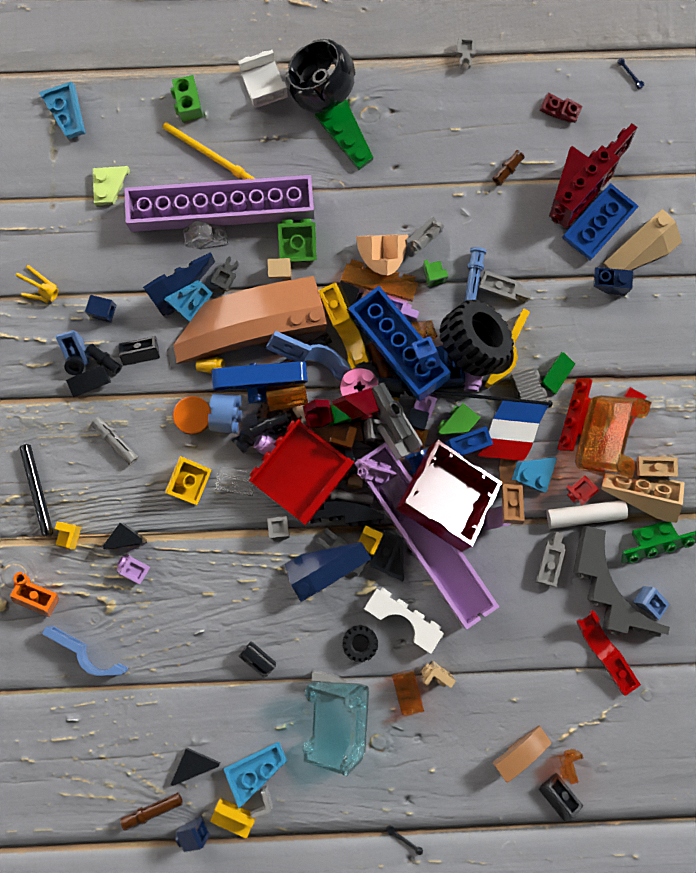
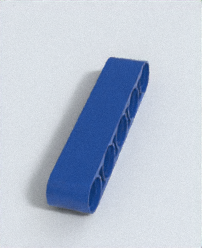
M306 362L223 367L211 370L213 390L215 391L298 385L308 382Z

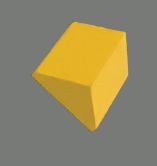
M180 456L165 493L198 505L212 469Z

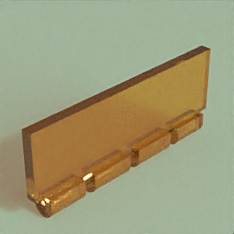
M353 259L350 264L346 263L341 281L349 282L371 291L380 286L389 296L413 302L418 285L415 282V276L403 273L402 278H399L400 272L397 271L388 276L373 271L368 266L363 268L364 262Z

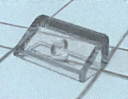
M220 467L217 472L215 490L253 496L255 485L249 481L251 478L249 474L251 472Z

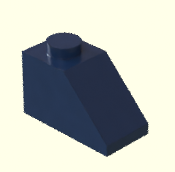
M202 816L180 826L176 831V843L179 847H182L184 852L204 848L210 834Z

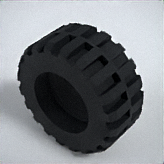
M464 301L447 314L440 325V341L443 342L442 347L444 351H447V356L455 362L454 365L462 368L463 372L470 373L473 376H486L492 373L511 358L514 348V340L511 338L512 333L508 329L507 322L501 318L502 315L497 313L495 308L488 306L483 301Z

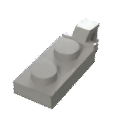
M484 271L478 290L516 302L519 300L528 302L532 293L523 289V285L520 282L488 271Z
M553 532L552 539L547 540L535 582L556 588L566 551L564 549L565 544H561L563 533Z

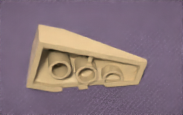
M664 209L660 210L610 256L603 265L610 269L634 270L636 267L667 256L682 243L675 220Z
M604 475L601 489L657 519L677 523L683 506L685 482L667 478H658L657 481L648 480L647 477L632 480L628 476Z

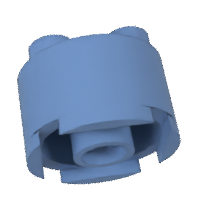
M230 394L212 395L209 407H212L211 414H208L210 431L238 434V422L242 421L243 415L242 410H239L242 396Z

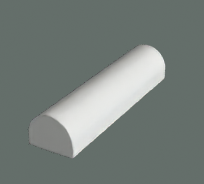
M618 500L546 510L549 529L627 519L628 508L625 501Z

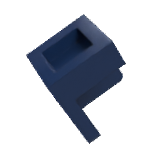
M90 295L85 313L90 318L112 323L117 305L111 299Z

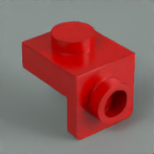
M585 475L572 487L570 485L566 486L567 496L572 502H578L581 506L599 491L598 487Z

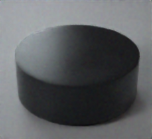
M70 356L65 360L64 369L70 375L81 374L84 370V361L79 356Z

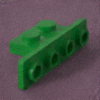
M666 521L634 529L632 535L638 547L624 550L621 562L622 564L628 562L635 563L639 559L646 557L653 558L664 552L671 553L682 547L689 548L696 543V531L678 535L672 523Z

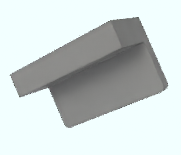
M404 413L402 416L412 433L408 438L397 443L388 425L382 423L377 427L396 460L409 456L423 445Z

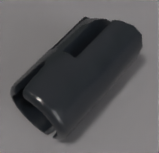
M252 641L247 644L239 655L240 659L251 666L262 677L269 676L276 667V662Z

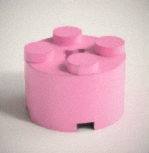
M363 368L350 370L342 378L340 385L341 397L358 392L357 386H361L362 390L377 386L378 380L372 371Z

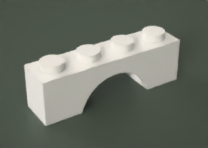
M383 587L381 590L376 588L364 609L380 620L393 614L406 617L413 627V642L431 654L444 634L440 631L442 627L433 621L429 624L423 620L425 616L417 610H414V612L408 610V604L401 599H398L396 602L390 598L392 593Z

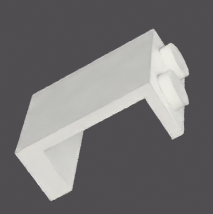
M273 50L263 51L258 55L245 57L238 61L254 108L288 97L287 87L279 74Z

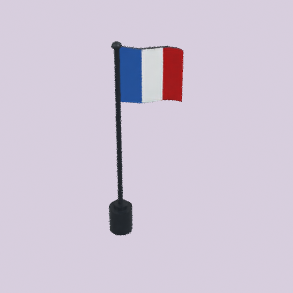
M379 377L378 385L384 383L392 398H400V395H404L405 391L411 392L409 388L405 387V383H402L401 379ZM436 390L431 393L502 401L489 428L493 445L481 449L477 456L524 461L532 448L539 423L547 408L553 405L551 400L545 402Z

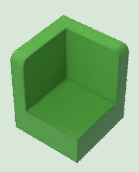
M428 259L424 260L422 267L428 287L445 283L448 274L446 269L443 270L441 261L429 263Z

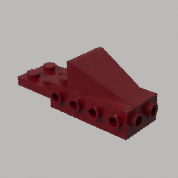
M631 123L627 129L623 128L615 142L611 141L607 148L602 145L597 151L593 150L589 157L575 147H570L549 214L554 223L560 224L567 229L610 181L621 156L631 145L638 128Z

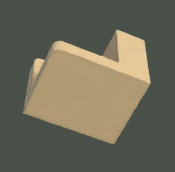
M290 258L268 259V277L284 278V281L292 280Z

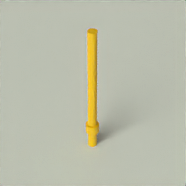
M164 123V130L228 169L238 179H256L246 173L245 169L239 165L235 166L169 123Z

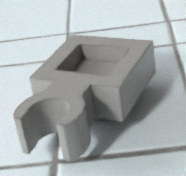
M459 36L457 43V57H461L459 68H462V63L466 62L468 63V69H470L471 58L475 57L476 37Z

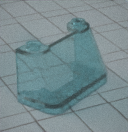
M314 681L305 690L307 701L314 703L313 736L305 741L303 745L304 762L348 776L362 761L366 750L369 688L366 685L355 683Z

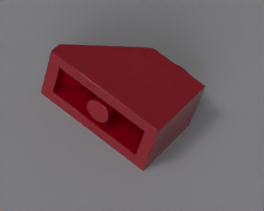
M372 388L345 395L332 401L336 408L352 419L361 417V420L373 417L372 413L379 410Z

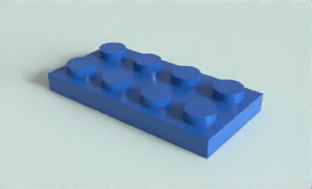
M610 183L562 238L591 261L639 206Z

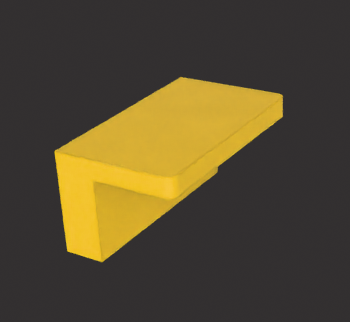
M220 797L210 822L243 838H247L256 817L251 818V811L242 807L238 808L236 804Z

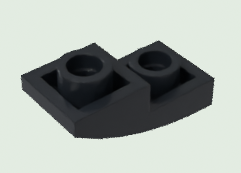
M101 365L71 377L66 382L74 398L109 384L111 380L105 366Z

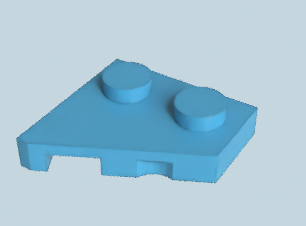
M197 280L167 296L164 300L190 322L213 293L202 282Z
M548 457L518 461L512 480L541 493H547L557 458Z

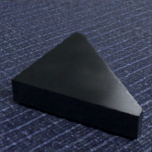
M186 748L170 785H177L217 768L221 762Z

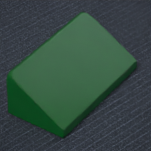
M561 352L540 385L556 395L575 366V363L564 352Z

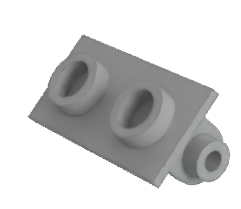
M432 216L406 239L415 255L443 232L444 225L440 221L437 223L434 216Z

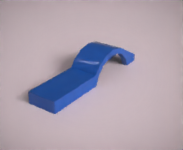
M487 426L452 438L444 442V444L461 456L492 446L493 442ZM427 449L414 452L405 457V460L409 459L412 468L410 470L411 474L416 472Z

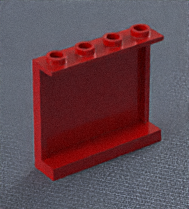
M298 418L296 422L292 421L286 429L288 432L285 436H280L274 443L276 447L273 451H268L264 455L261 466L259 468L256 466L251 471L249 481L300 522L307 525L352 468L354 461L340 453L304 425Z

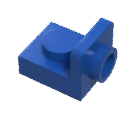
M431 336L412 343L423 372L441 365Z

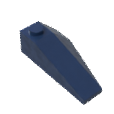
M211 252L191 261L188 267H178L172 275L166 276L163 274L143 286L162 316L175 312V309L164 299L197 280L200 281L215 263Z
M357 542L300 554L285 563V568L290 584L302 602L371 560V557L363 543Z

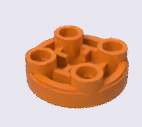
M185 397L174 408V423L185 434H199L209 427L208 414H211V408L200 397Z

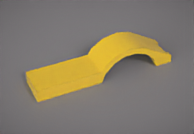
M337 283L318 290L332 325L344 343L351 369H355V365L361 362H370L361 334L351 318Z
M524 308L511 330V338L514 340V344L530 311ZM514 345L509 368L503 373L491 374L485 383V388L489 389L506 378L516 366L518 356Z

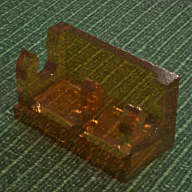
M410 669L391 674L402 715L407 716L424 712L414 670Z

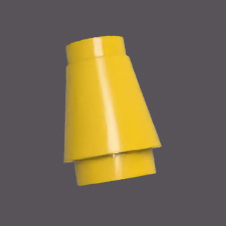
M220 357L196 361V371L212 374V369L225 367V361Z

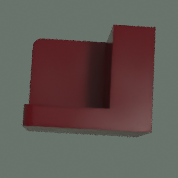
M315 399L302 406L308 428L324 427L334 422L328 399Z

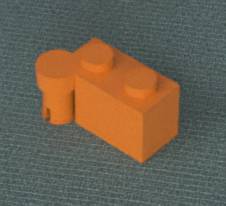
M23 572L16 573L13 577L15 588L10 595L13 603L50 618L59 601L57 593L31 583L29 577L25 573L23 574Z

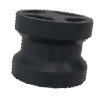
M243 430L240 431L239 436L231 439L243 454L247 452L249 446L255 444Z

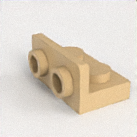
M434 661L431 664L427 663L421 671L422 680L425 685H428L433 677L443 687L448 685L452 688L456 682L451 673Z

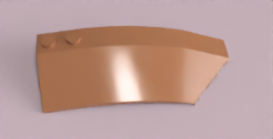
M310 276L262 285L205 302L173 345L177 364L212 358L226 352L268 342L274 331L289 337L325 331L327 322L315 278Z

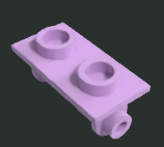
M369 458L366 461L357 460L362 463L357 471L360 478L387 483L390 481L391 473L397 475V472L391 470V466L384 462H380L379 465L378 462Z

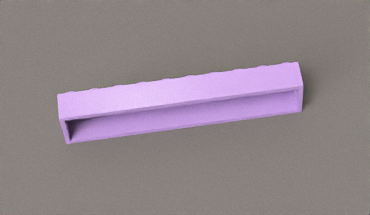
M385 442L360 460L364 461L367 458L378 462L379 465L380 462H384L391 466V470L397 472V475L391 473L390 481L387 483L364 478L363 480L462 627L467 630L479 622L481 618L477 615L478 613L486 617L499 608V605L461 551L396 510L412 478L400 460H396L387 443ZM357 461L354 463V467L358 471L362 463Z

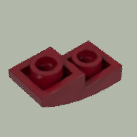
M548 92L539 111L554 118L575 123L579 117L582 105L569 98L562 100Z

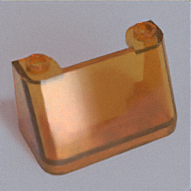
M603 395L593 397L589 403L575 457L576 466L583 471L605 478L633 479L635 463L632 458L624 455L633 417L639 419L646 417L650 410L651 401L641 398Z

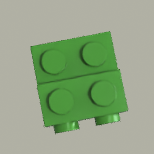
M293 219L282 220V224H278L279 258H290V261L317 260L315 222H311V219H300V223H293Z

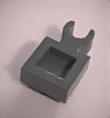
M230 256L226 259L225 267L219 266L210 281L211 284L227 292L236 278V274L233 271L239 266L238 260H236L234 265L229 264L232 260Z

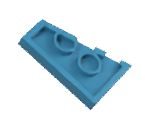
M72 81L38 92L68 139L86 134L76 88Z
M280 741L223 769L238 808H241L288 761Z

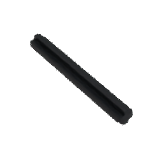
M24 444L19 449L41 534L43 537H47L54 532L31 445Z

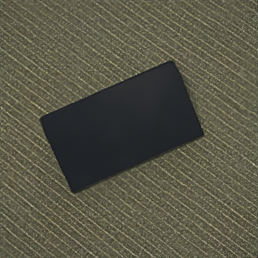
M156 336L119 343V357L122 364L126 366L159 359L160 353Z
M557 773L539 787V791L563 821L573 820L583 807L582 803Z

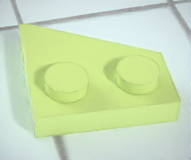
M128 166L93 168V194L96 206L115 204L117 195L124 185L126 174L129 175L130 169Z

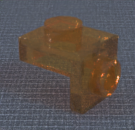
M566 750L563 755H559L562 765L559 769L562 778L572 785L579 783L573 762L584 757L578 750Z

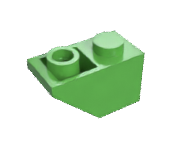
M464 403L460 407L456 405L449 413L451 415L448 421L444 419L437 427L439 429L437 436L447 437L466 434L481 417Z

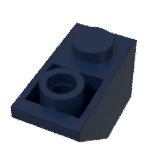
M595 267L594 287L606 294L625 296L633 288V270Z

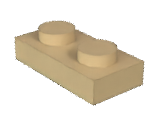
M637 457V476L678 477V458Z

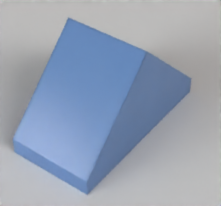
M75 330L56 335V340L65 359L70 356H79L83 359L84 365L89 364L83 338Z
M643 586L633 601L634 604L658 620L661 619L670 605L656 588Z

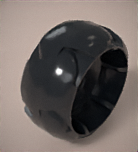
M330 39L314 40L312 43L300 48L290 59L288 71L285 75L286 87L290 96L301 108L312 113L327 112L339 103L344 102L351 93L356 74L355 66L350 55L342 45ZM331 65H335L333 72L329 75L327 70Z

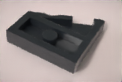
M385 530L369 566L403 582V538Z

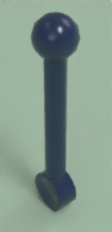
M620 58L618 65H622L636 82L637 89H642L644 82L639 81L625 64V60Z

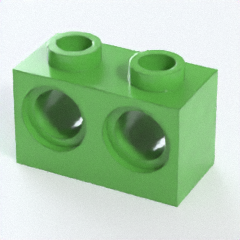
M194 76L172 79L173 87L170 90L173 99L177 101V104H174L176 115H180L182 122L202 118L203 113Z

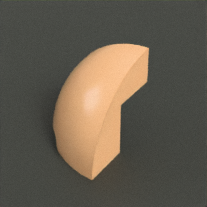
M408 235L356 236L359 253L367 266L373 271L388 276L399 268L406 253V239Z

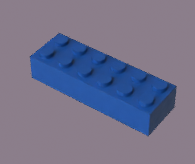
M380 286L348 308L352 319L419 402L450 380V371L441 360L440 366L425 372L422 371L412 343L423 338Z

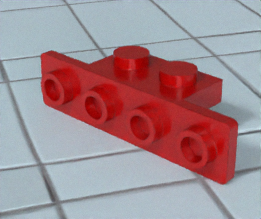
M579 378L576 380L557 449L560 451H573L577 436L587 440L592 439L601 404L588 397L593 381L590 378Z

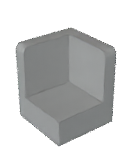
M287 516L267 518L270 539L290 537Z
M268 786L261 787L249 799L252 809L251 818L272 811L273 803Z

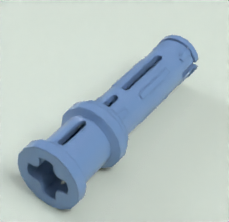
M481 247L470 248L471 258L470 263L467 265L469 277L465 301L476 300L480 272L484 269L483 259L487 253V250Z

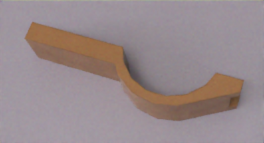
M500 459L499 480L502 482L500 487L502 488L503 523L523 525V485L512 480L516 464L520 460Z

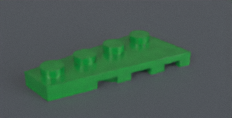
M346 99L330 111L315 113V118L358 170L373 161V155Z

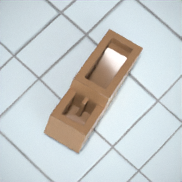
M537 726L507 748L508 751L492 763L505 782L508 783L533 763L550 746L551 741L542 728Z

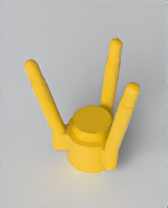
M27 265L26 268L44 282L43 284H39L19 273L15 274L16 277L39 288L38 293L41 294V296L21 293L22 297L41 300L45 303L53 302L59 292V289L56 288L57 285L51 283L31 266Z

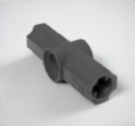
M384 383L373 387L372 391L379 408L377 413L379 420L383 424L388 425L397 443L411 436L412 433L402 416L404 413L402 405L398 401L393 400Z

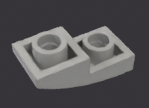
M322 671L312 672V681H316L317 685H328V682H332V690H336V694H347L348 691H352V684L341 677Z

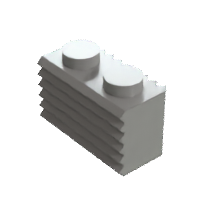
M533 366L512 373L509 376L517 399L547 402L546 390L541 388L539 382L541 381L540 374L537 370H534Z

